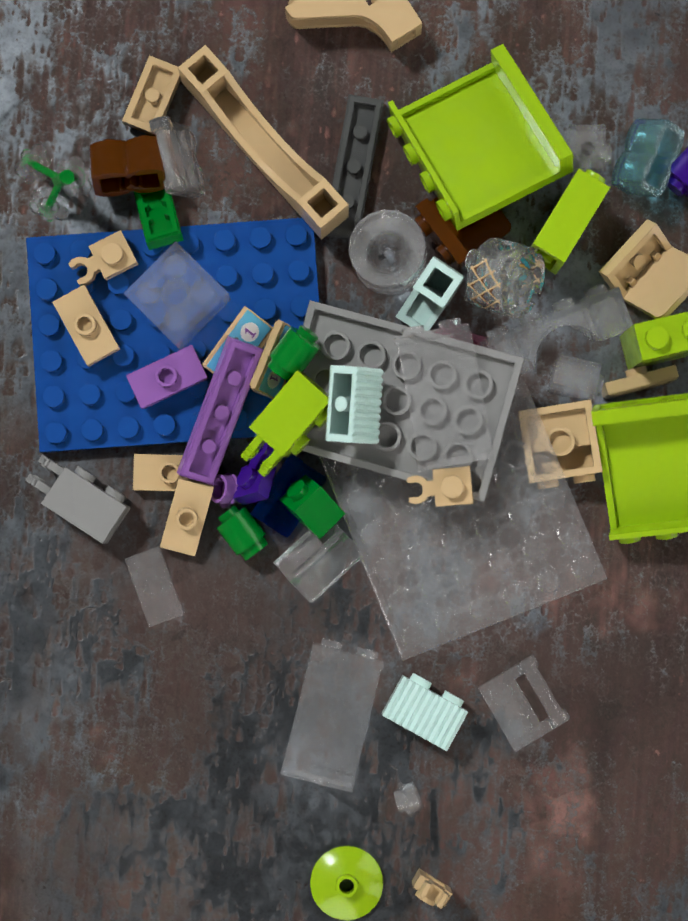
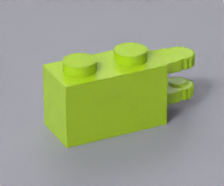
M297 370L249 426L257 436L245 448L241 457L246 462L253 459L258 454L260 448L267 443L274 451L262 462L258 470L263 477H266L283 457H289L291 453L297 456L309 443L310 438L307 437V434L313 427L317 425L321 428L327 422L328 393L304 372L302 373Z

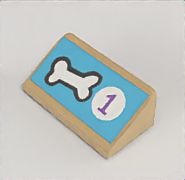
M244 306L205 359L202 366L214 374L227 336L263 349L273 327L248 307Z
M279 319L275 321L249 384L253 392L273 399L286 383V380L275 374L267 366L271 360L270 354L290 327L289 324Z

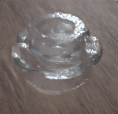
M401 781L398 783L399 790L393 792L395 802L400 813L407 811L408 816L413 817V812L423 809L420 795L414 781L406 784Z

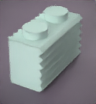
M330 365L325 441L377 444L380 441L377 436L380 434L378 428L381 426L379 423L381 419L379 413L382 410L379 406L382 404L380 398L383 396L381 393L383 389L381 383L384 381L381 377L384 374L382 369Z
M412 673L410 678L402 675L382 711V716L448 751L468 714V711L461 707L464 700L446 690L440 696L429 689L432 684L430 681L415 673Z

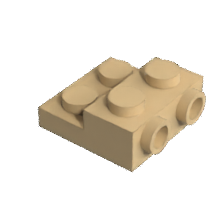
M591 399L518 411L529 484L537 482L538 489L559 486L558 479L573 477L574 484L596 481L595 473L603 472L596 427L593 426Z

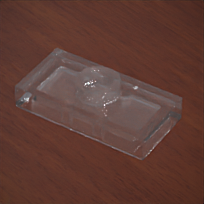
M160 546L125 558L149 627L185 615Z

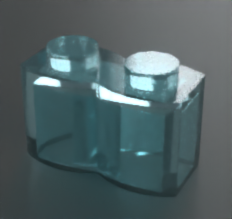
M637 118L627 133L625 151L616 161L612 172L611 184L628 195L658 198L668 184L671 164L681 151L684 141V130L668 119Z

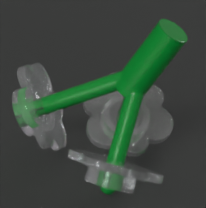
M35 144L31 150L24 149L21 152V160L15 166V173L23 177V181L28 185L33 184L35 180L42 182L47 177H50L54 187H45L42 191L34 190L31 195L33 200H31L29 208L34 214L42 216L47 222H52L54 218L63 221L69 214L66 208L68 200L65 197L59 196L60 191L64 190L65 195L70 198L75 197L77 194H88L92 188L89 181L92 178L91 168L85 167V162L81 157L72 156L68 161H60L57 164V173L47 168L51 165L52 158L46 154L45 146Z

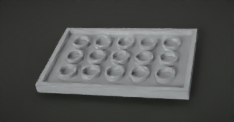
M310 300L303 326L319 337L316 343L320 346V350L304 370V373L327 393L329 391L330 365L382 369L384 374L381 377L384 381L381 383L383 387L381 393L383 396L380 398L382 404L379 407L382 411L379 413L381 416L379 420L381 426L378 428L380 434L377 437L380 441L377 444L325 441V423L321 428L315 425L307 434L310 441L302 451L403 480H407L411 476L420 475L429 481L433 480L432 469L471 466L473 499L485 502L525 358Z

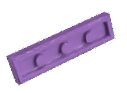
M227 336L178 467L177 473L180 476L213 486L250 389L249 384L264 349Z

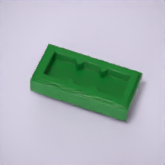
M168 180L167 188L151 193L134 192L149 250L184 241Z

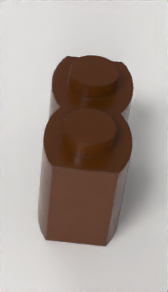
M141 135L127 141L105 139L90 145L91 177L95 195L114 197L131 191L151 193L167 188L162 137Z

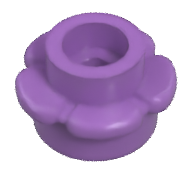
M230 473L218 474L213 484L214 490L211 500L214 503H219L222 508H229L231 504L237 502L233 499L234 493L239 486L237 484V476Z

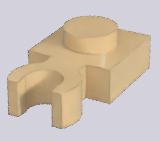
M121 230L88 246L93 256L89 258L76 257L68 263L72 270L79 266L87 267V274L77 280L80 286L90 285L95 280L96 274L100 272L107 281L139 265Z
M471 466L432 469L433 480L429 481L420 475L407 478V483L417 482L423 488V492L419 497L409 498V503H422L429 496H435L436 507L474 503Z
M420 868L412 879V886L417 890L415 895L431 906L436 904L437 907L442 909L452 896L451 888Z

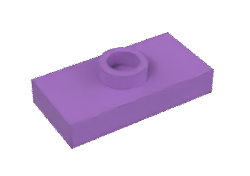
M193 345L187 346L126 375L142 410L208 379Z

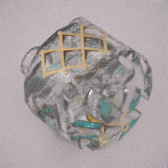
M499 237L486 240L478 249H471L465 259V267L468 270L464 295L466 303L512 319L524 317L535 305L534 302L530 301L533 294L540 295L543 288L545 264L542 255L535 253L537 249Z

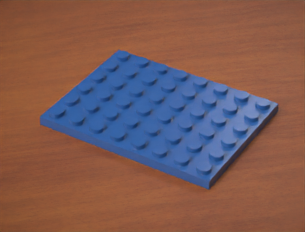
M303 218L180 226L184 241L149 250L147 247L143 229L122 231L139 265L107 281L100 272L96 274L95 280L86 286L120 350L90 367L86 365L52 302L80 287L77 280L87 274V267L79 266L72 270L68 263L76 257L89 258L93 256L88 246L118 231L26 238L40 453L188 443L213 374L204 368L208 377L207 380L143 410L126 375L190 345H193L201 364H203L244 306L248 307L272 327L275 321L279 319L298 329L304 323L309 301L319 303L315 237L311 227ZM250 388L231 439L255 438L257 434L249 426L272 399L255 393Z

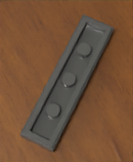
M351 94L348 96L332 187L349 204V217L327 235L328 237L359 242L384 100Z

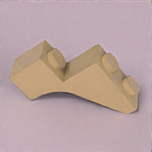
M289 0L288 6L285 7L286 19L291 27L295 29L363 27L379 36L390 52L395 51L421 35L423 24L408 0H372L370 6L366 0Z

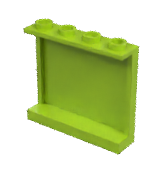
M504 44L490 50L492 63L399 110L393 100L388 102L391 117L386 120L395 138L402 137L406 144L403 146V150L409 163L412 166L418 164L422 171L419 173V177L427 193L434 191L438 198V201L435 203L441 217L445 222L451 220L457 231L574 172L571 149Z
M688 393L594 405L591 415L593 426H596L610 523L609 539L619 540L621 544H631L639 542L641 537L656 536L658 540H668L676 538L678 533L688 532Z

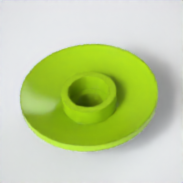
M339 846L325 852L318 859L311 873L310 888L314 901L324 913L339 920H354L365 916L377 905L383 891V876L377 861L367 851L355 846ZM344 879H349L353 882L354 887L351 891L345 892L340 888V882Z

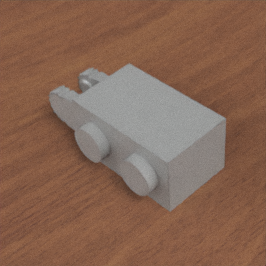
M42 454L38 462L47 470L58 474L59 477L51 487L39 476L28 475L26 481L46 494L41 504L100 543L107 544L130 510V507L123 503L126 496L109 485L104 491L93 483L96 477L82 467L77 466L75 471L68 467L64 468Z

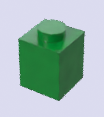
M306 474L300 480L292 483L287 493L280 499L300 523L318 539H321L345 515V512L326 491Z

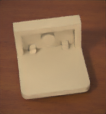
M648 219L598 271L617 298L654 319L670 316L688 297V254L672 247L659 226Z

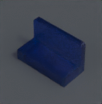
M291 453L274 477L268 499L258 501L251 515L284 537H290L300 521L287 509L280 499L287 493L289 486L295 481L300 480L305 474L321 487L325 484L326 477Z

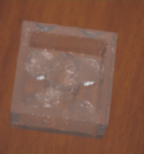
M176 241L123 293L179 350L231 300L229 293Z

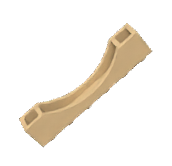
M206 45L178 67L182 84L321 240L349 217V204L322 175L307 164L282 139L250 101L229 70Z

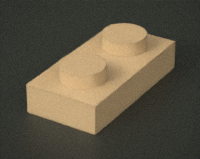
M149 55L122 119L124 125L151 136H158L181 81L178 66Z

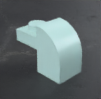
M432 257L413 286V291L395 317L412 328L430 332L462 284L465 276L437 257Z

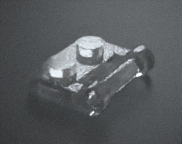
M169 116L151 119L149 121L151 133L156 135L166 180L163 181L165 193L191 199L205 195L203 187L205 177L197 161L195 153L196 139L189 126L173 122Z
M534 654L524 658L514 666L477 687L515 752L571 718L565 708L561 709L538 670L539 662ZM525 674L549 716L541 722L515 680Z

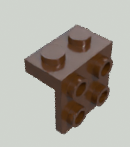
M437 197L432 201H429L428 198L424 199L415 206L414 210L415 219H413V222L424 237L430 236L437 246L435 251L441 261L447 265L451 264L456 271L490 248L511 230V223L500 209L458 231L451 220L445 222L441 217L435 203L438 201Z

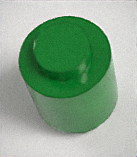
M300 325L298 329L290 326L270 354L271 360L267 366L275 374L289 381L297 370L303 373L320 350V346L316 343L319 337L303 325Z
M234 505L218 517L222 524L216 529L237 556L240 554L245 561L268 544L263 537L266 533L246 507L238 510Z

